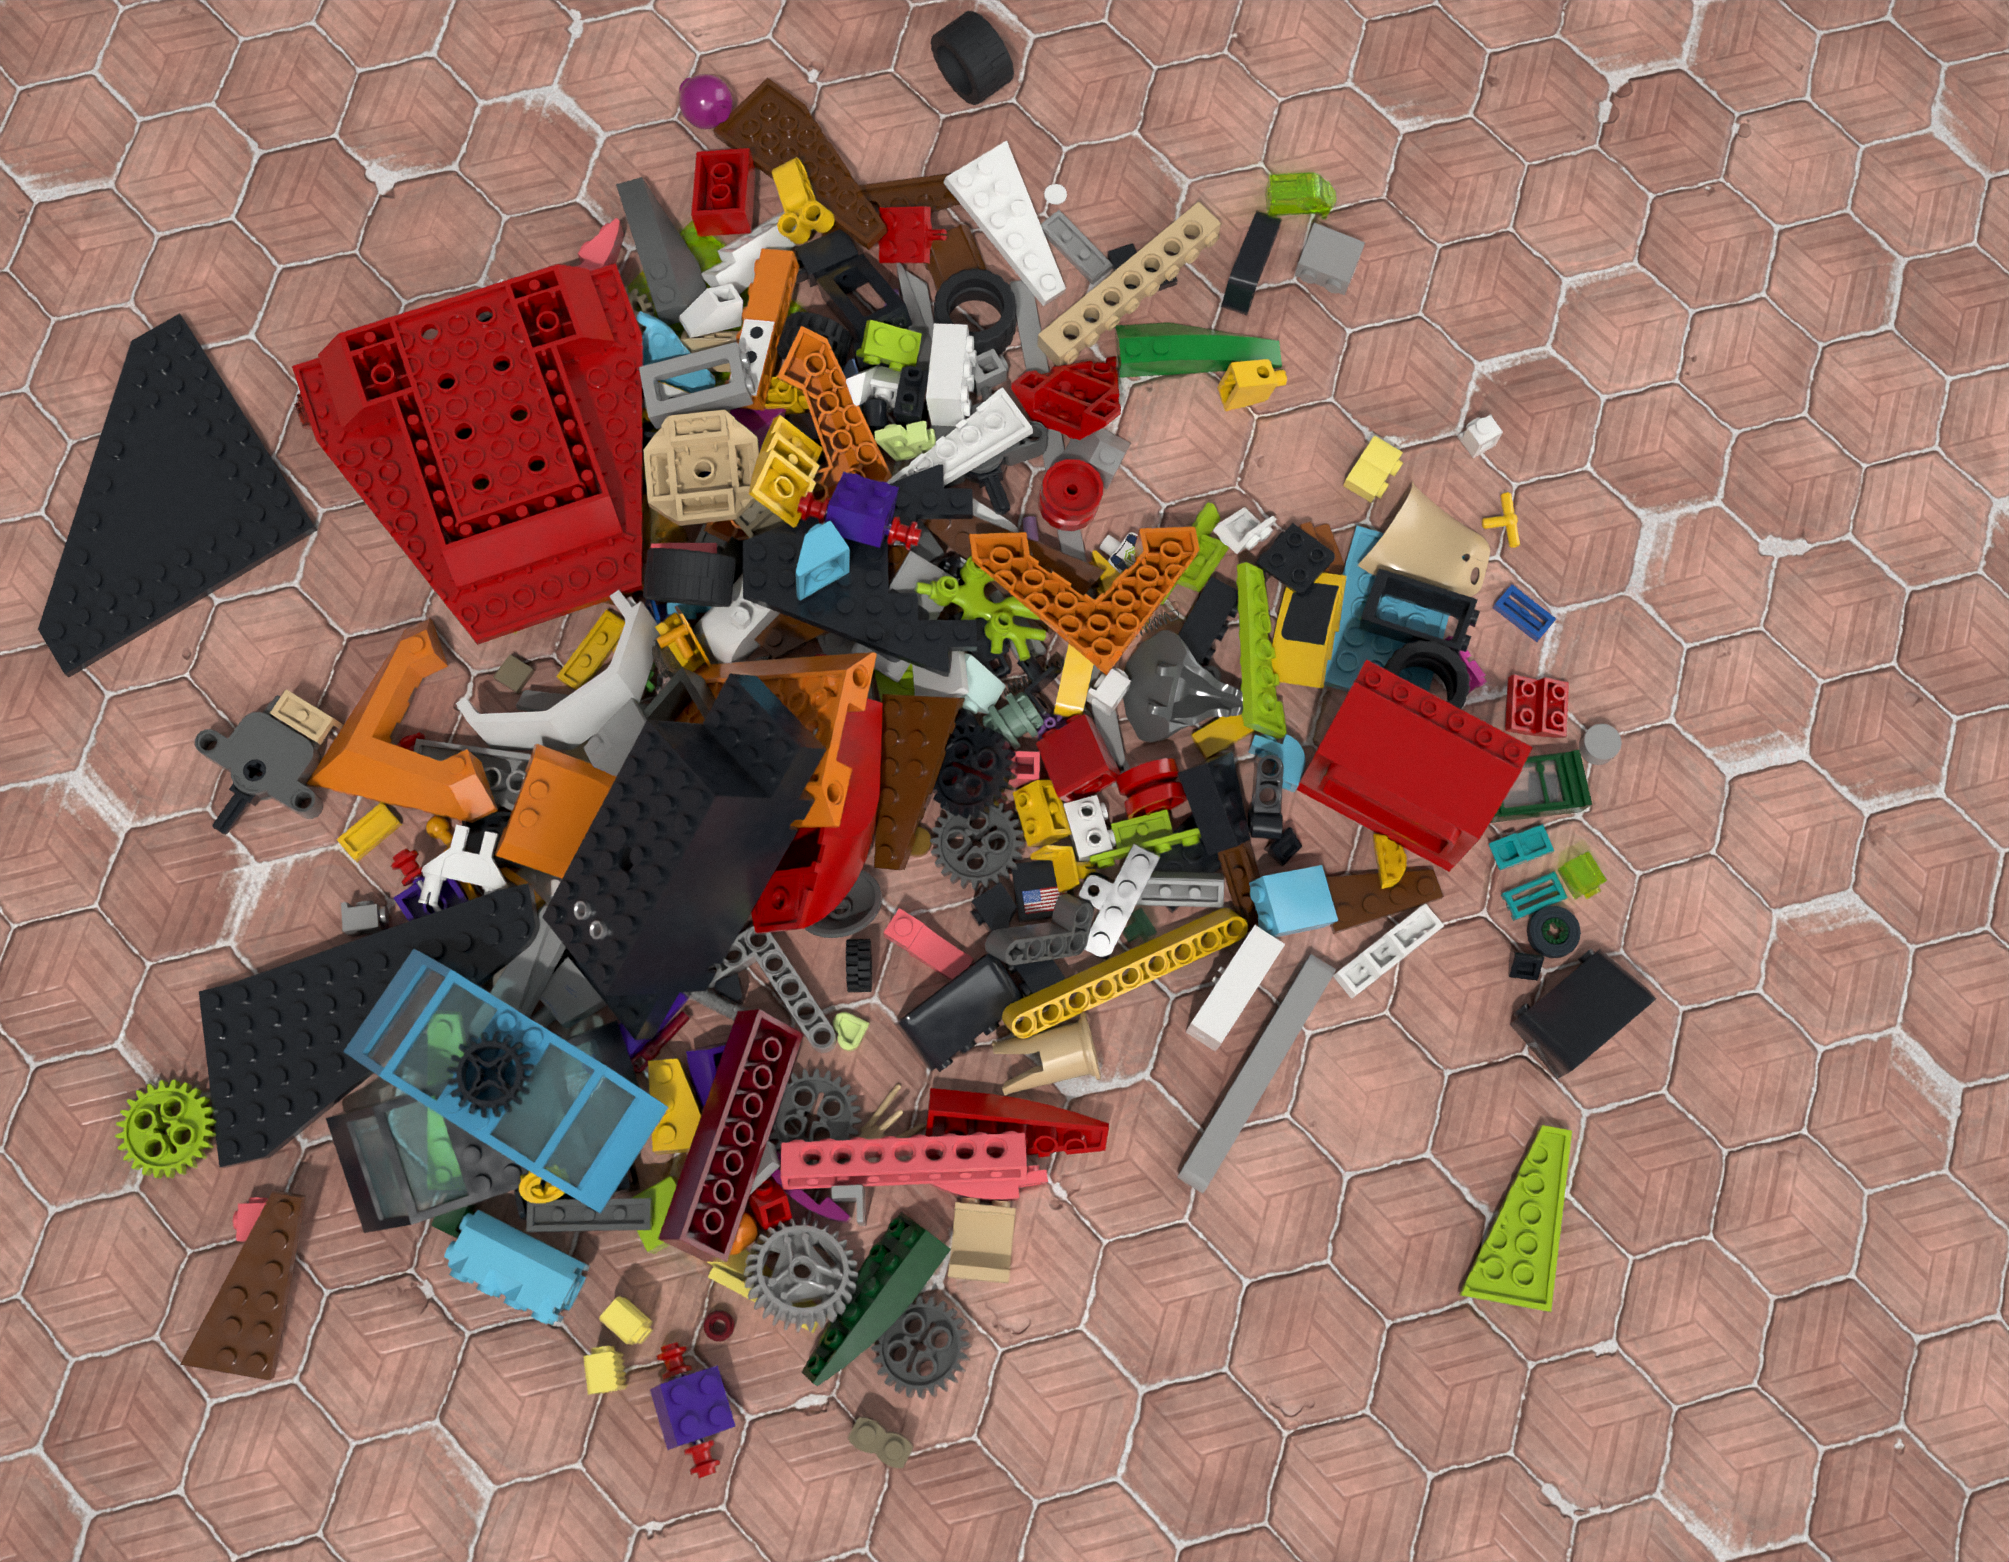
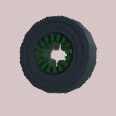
M1559 906L1544 907L1537 911L1529 920L1527 927L1528 941L1533 950L1551 959L1562 958L1573 952L1579 944L1581 936L1580 924L1575 915L1566 908ZM1550 925L1554 929L1559 928L1560 930L1557 940L1553 936L1547 935Z

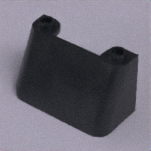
M1592 948L1589 949L1578 959L1582 964L1531 1007L1525 1003L1513 1013L1516 1019L1510 1023V1026L1556 1079L1578 1067L1657 999L1648 988L1601 949L1596 952Z

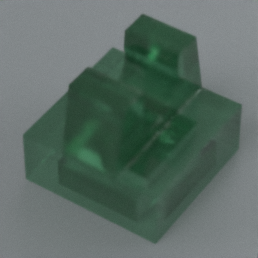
M1140 908L1133 912L1130 917L1132 924L1124 928L1122 933L1127 942L1130 943L1140 936L1145 943L1155 938L1157 931L1143 909Z

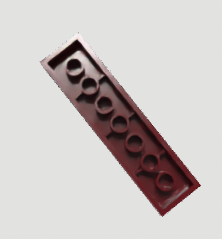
M760 1009L737 1012L658 1240L705 1262L728 1261L803 1033Z

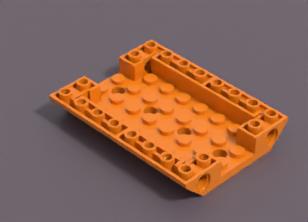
M874 652L711 664V668L706 664L693 671L703 677L715 698H717L730 673L757 676L812 734L814 729L818 728L814 736L827 750L804 788L815 799V802L804 820H795L790 826L839 827L852 768L836 761L846 712L865 711L877 656ZM692 700L674 722L703 724L705 719Z

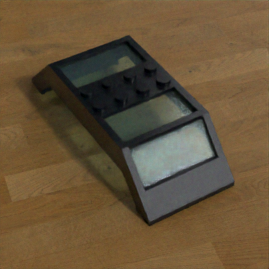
M618 1020L564 1039L640 1088ZM551 1044L530 1074V1076L535 1078V1081L533 1083L525 1082L523 1085L531 1090L530 1095L520 1091L518 1097L524 1103L520 1106L513 1100L511 1103L513 1112H505L491 1135L535 1162L595 1070ZM603 1076L545 1166L549 1167L555 1163L558 1168H565V1171L568 1172L593 1163L635 1096ZM447 1080L420 1088L419 1090L437 1101L448 1085ZM406 1093L326 1118L364 1233L412 1225L518 1189L521 1175L528 1174L529 1170Z

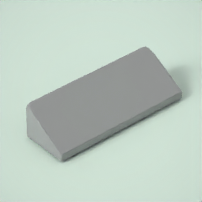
M1153 871L1136 905L1223 908L1224 875L1222 873Z

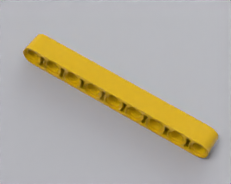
M1221 908L1008 1005L1002 1014L1003 1022L1016 1037L1028 1038L1241 940L1247 934L1248 924L1245 919L1230 908ZM1233 921L1232 925L1227 928V925ZM1207 932V936L1201 940L1203 934ZM1182 944L1181 948L1177 952H1175L1177 946ZM1156 956L1155 960L1151 964H1148L1150 959ZM1127 968H1130L1129 971H1128V973H1127L1126 975L1122 976L1123 972H1124ZM1103 980L1102 985L1096 988L1097 983ZM1077 992L1076 996L1072 1000H1069V997L1073 993ZM1051 1004L1047 1011L1042 1012L1045 1006ZM1024 1016L1022 1022L1015 1025L1017 1019Z

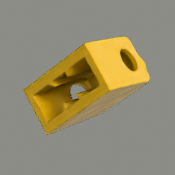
M1268 359L1231 363L1217 386L1224 410L1230 411L1267 401L1276 387L1287 384V375L1284 369L1273 370L1271 361Z

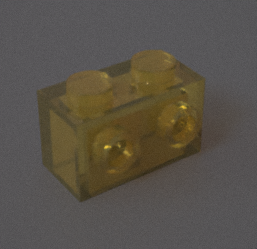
M645 494L643 496V544H645L643 548L647 552L651 548V544L687 543L689 539L686 530L650 508L648 497Z

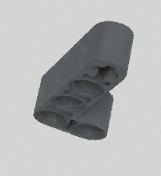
M1063 894L1055 903L1051 922L996 929L986 939V952L1009 965L1077 956L1084 951L1088 943L1093 918V907L1091 904L1071 894Z

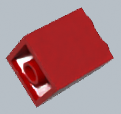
M1078 714L1069 718L1066 721L1067 725L1058 730L1051 729L1042 735V739L1036 742L1058 798L1067 803L1093 796L1115 783L1116 778L1121 774L1093 719L1086 714Z

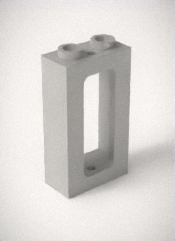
M737 342L639 367L648 418L656 429L661 428L665 419L671 415L716 410L728 411L753 404L751 393H755V386L752 377L748 376L746 368L750 367L747 352L741 351ZM726 363L730 364L732 381L729 384L662 401L658 381Z

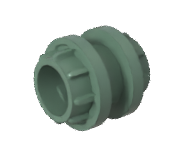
M1020 692L1016 696L1012 693L1006 695L1005 697L1009 704L1000 710H997L994 704L988 707L989 714L984 716L982 721L986 728L989 727L995 733L998 732L1004 736L1003 740L1008 741L1014 750L1021 746L1017 740L1019 737L1029 732L1032 738L1039 734L1037 729L1044 723L1043 718L1024 692Z

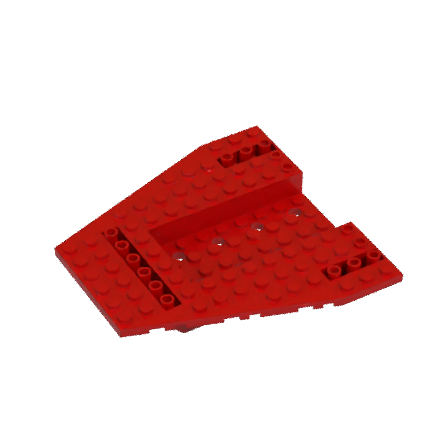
M616 263L589 271L587 268L555 264L338 333L318 354L319 358L292 366L317 443L477 645L611 600L610 595L620 590L622 595H626L643 589V387L639 367L643 366V337ZM483 312H491L493 314L492 318L487 322L478 320L479 315ZM427 330H437L438 334L435 338L430 340L423 338ZM500 361H508L510 363L509 368L505 371H497L495 366ZM451 378L455 380L454 385L449 389L440 387L444 379ZM518 410H524L528 413L527 417L522 421L512 419L513 414ZM463 428L472 430L471 436L467 439H459L457 437L458 432ZM536 460L545 462L542 470L537 472L530 470L532 462ZM481 478L489 480L487 488L483 490L474 488L477 480Z

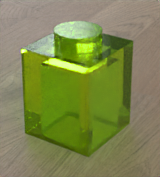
M1589 851L1568 861L1557 870L1575 900L1582 896L1587 900L1602 891L1600 886L1607 881Z

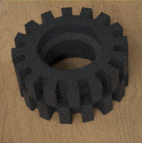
M871 939L846 940V981L848 993L872 992Z

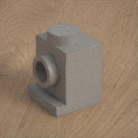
M994 348L978 355L976 367H972L971 375H974L973 390L977 397L982 395L980 391L983 387L990 389L1007 380L1008 365L1003 356L998 357Z
M373 901L358 902L356 907L351 906L347 902L341 903L342 929L348 936L370 935L386 930L385 924L389 923L387 906H379Z

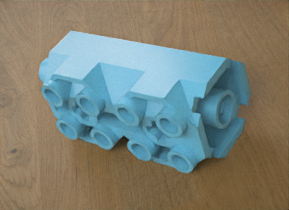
M477 1210L474 1215L467 1213L459 1227L462 1232L456 1242L452 1241L444 1255V1258L449 1260L448 1267L452 1269L449 1275L464 1283L473 1284L474 1281L479 1283L476 1289L489 1296L499 1298L503 1294L506 1296L503 1303L519 1311L532 1310L531 1317L544 1324L553 1325L555 1321L561 1322L564 1316L560 1315V1312L563 1309L569 1311L573 1306L586 1280V1277L581 1275L582 1270L589 1271L590 1265L483 1211Z

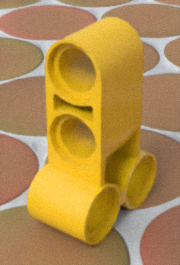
M796 157L772 169V175L785 212L777 223L779 233L794 244L800 245L809 239L812 229L819 233L829 231L834 224V215L816 201L802 162ZM820 213L819 218L815 221V217ZM795 225H797V226H796V229H795L793 232H791V231H792V228H793Z

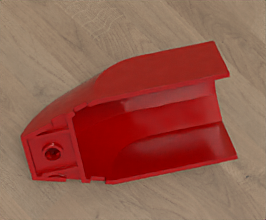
M867 698L865 711L846 712L836 761L852 768L840 825L839 827H796L798 831L751 912L755 933L763 934L798 930L815 924L842 902L856 882L868 856L875 829L880 793L883 703Z

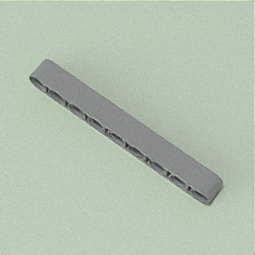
M1310 954L1177 1176L1178 1179L1202 1194L1204 1193L1336 971L1335 968Z

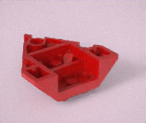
M1116 356L1106 358V363H1093L1091 360L1052 367L1049 373L1039 374L1036 370L1028 371L1011 383V389L1032 421L1039 422L1045 428L1058 431L1072 439L1081 440L1106 427L1121 414Z

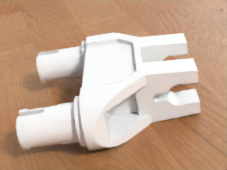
M456 825L451 847L422 867L421 872H423L425 879L418 902L427 904L431 892L428 905L438 906L442 883L447 878L480 885L484 889L483 896L509 888L493 858L499 834L485 831L480 854L478 855L465 852L470 828Z

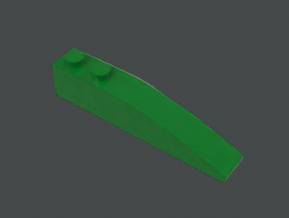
M1169 322L1118 325L1115 327L1119 378L1227 371L1229 365L1233 362L1263 359L1270 360L1273 368L1282 367L1279 340Z

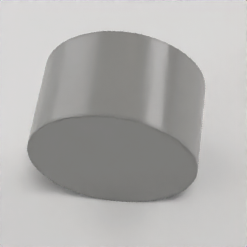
M1596 724L1589 728L1581 737L1579 742L1580 753L1591 764H1606L1620 751L1621 737L1612 726Z

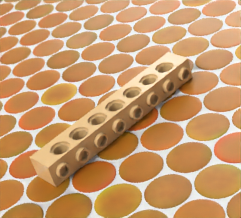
M1197 202L1038 334V348L1056 366L1073 363L1078 358L1081 350L1086 346L1088 348L1092 347L1099 340V335L1105 330L1110 331L1115 328L1120 318L1126 313H1133L1140 305V301L1146 296L1152 297L1159 290L1161 283L1166 279L1170 281L1175 278L1180 268L1186 263H1193L1198 258L1200 251L1206 246L1208 248L1212 247L1220 237L1221 223L1200 202ZM1186 235H1193L1196 239H1188ZM1173 251L1177 255L1170 256L1167 255L1165 252ZM1146 268H1154V269H1156L1157 271H1156V272H1148V271H1146L1145 269H1146ZM1133 284L1137 288L1128 289L1126 285ZM1114 301L1117 305L1109 306L1105 302ZM1092 317L1095 318L1097 321L1094 323H1089L1085 319ZM1068 334H1073V335H1075L1077 338H1076V339H1073V340H1069V339L1065 338L1064 336H1066V335H1068Z

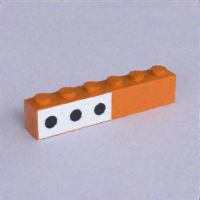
M762 248L760 257L756 259L754 264L755 277L753 283H750L748 288L749 301L747 307L743 308L742 329L737 332L736 342L741 351L747 352L750 367L746 368L747 375L752 377L755 386V393H751L753 404L740 407L742 409L762 411L765 409L778 355L777 345L787 319L799 269V264L793 251ZM730 372L729 380H726L725 383H724V385H725V384H729V383L732 381V374H731V372Z

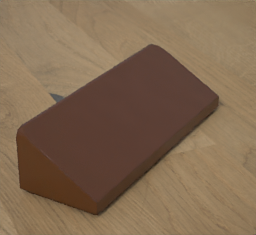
M1246 841L1237 847L1218 852L1217 854L1235 912L1246 920L1248 924L1247 932H1250L1254 925L1259 927V917L1255 903L1250 896L1249 883L1260 878V874L1250 842Z

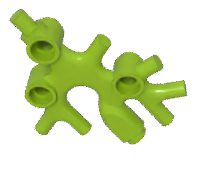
M971 556L960 570V576L965 582L961 586L951 576H943L938 581H931L930 584L916 583L915 593L928 595V599H932L937 605L947 606L950 603H955L961 606L964 611L961 620H975L976 618L987 620L984 631L991 640V652L994 654L1002 653L1003 640L1008 638L1015 645L1020 661L1027 660L1031 655L1026 640H1045L1046 630L1014 624L1012 620L1014 616L1040 619L1014 596L1006 598L999 603H993L985 597V585L995 580L972 561Z

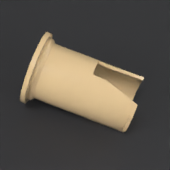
M1081 1013V1018L1075 1023L1046 1029L1028 1038L1013 1037L992 1041L994 1054H1031L1040 1052L1042 1065L1033 1067L1006 1081L1002 1087L1005 1096H1008L1010 1093L1086 1075L1095 1076L1096 1080H1101L1098 1059L1086 1013Z

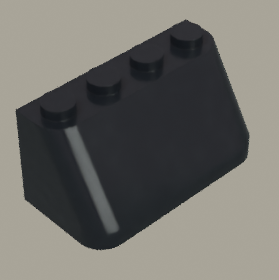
M986 953L897 1021L895 1026L928 1070L933 1071L937 1069L941 1072L953 1063L950 1057L960 1050L964 1054L977 1044L974 1040L983 1032L987 1036L1000 1026L998 1020L1002 1018L1005 1008L1024 997L1001 961Z

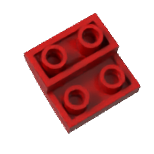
M1515 674L1509 676L1507 682L1505 731L1540 737H1567L1569 683L1547 677L1537 680Z

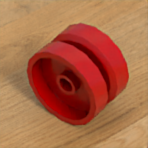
M1065 459L1056 462L1047 470L1038 495V508L1043 519L1052 527L1062 531H1076L1085 528L1094 520L1103 496V481L1099 473L1086 462L1078 459Z
M1175 759L1153 760L1133 767L1116 778L1115 782L1119 794L1129 797L1124 802L1128 819L1144 815L1149 816L1151 813L1166 809L1170 811L1187 801L1181 782L1175 781L1179 777V769Z

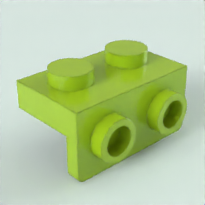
M868 320L866 322L862 348L856 351V356L864 358V363L880 365L881 362L888 364L889 369L901 372L902 367H916L922 334L874 320Z

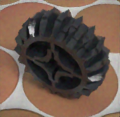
M495 1031L492 1041H490L488 1033L482 1032L481 1043H478L477 1039L471 1036L469 1037V1042L472 1047L468 1049L465 1045L460 1044L458 1048L464 1052V1055L462 1057L455 1054L451 1056V1059L459 1064L458 1067H447V1072L456 1074V1078L447 1080V1084L449 1086L458 1085V1088L451 1092V1096L456 1098L463 1095V1098L458 1103L461 1108L466 1107L471 1102L469 1107L470 1114L475 1115L479 1107H481V1117L487 1118L490 1108H492L494 1116L498 1118L501 1117L500 1107L504 1106L507 1113L513 1112V1107L510 1104L512 1100L520 1106L524 1103L518 1097L520 1091L530 1095L531 1090L523 1085L524 1082L533 1083L535 1078L525 1075V1072L534 1070L535 1066L531 1063H523L531 1057V1054L529 1052L518 1054L524 1046L521 1042H517L510 1047L513 1042L511 1035H507L503 1042H501V1033ZM489 1049H499L506 1052L502 1057H498L492 1062H485L478 1056L479 1053ZM512 1060L515 1062L517 1071L513 1087L506 1082L504 1077L505 1071ZM471 1062L477 1069L478 1074L476 1080L472 1083L473 1087L469 1090L466 1083V1071ZM480 1064L491 1070L497 1068L498 1072L495 1074L498 1075L497 1079L502 1085L490 1079L485 1081V1070ZM490 1087H497L505 1094L503 1097L492 1101L476 1098L481 1092L484 1093Z

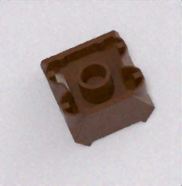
M964 224L948 230L947 234H938L947 236V239L945 241H932L930 263H923L926 270L930 271L936 291H939L940 285L949 276L957 274L962 270H971L972 268L987 270L969 226Z

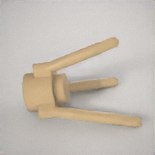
M900 1084L895 1085L867 1124L860 1129L862 1133L858 1137L880 1139L886 1136L884 1131L903 1114V1111L901 1109L897 1110L880 1127L877 1124L874 1126V1124L900 1090ZM922 1123L896 1136V1138H909L925 1129L926 1125Z

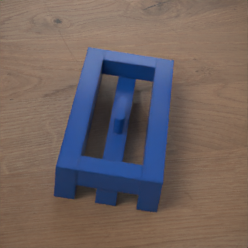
M1511 585L1493 606L1494 610L1536 642L1540 640L1556 620L1554 616L1514 585ZM1511 595L1514 599H1516L1523 606H1525L1532 613H1534L1541 620H1543L1545 624L1543 625L1542 623H1540L1537 619L1531 616L1527 610L1521 608L1508 597Z

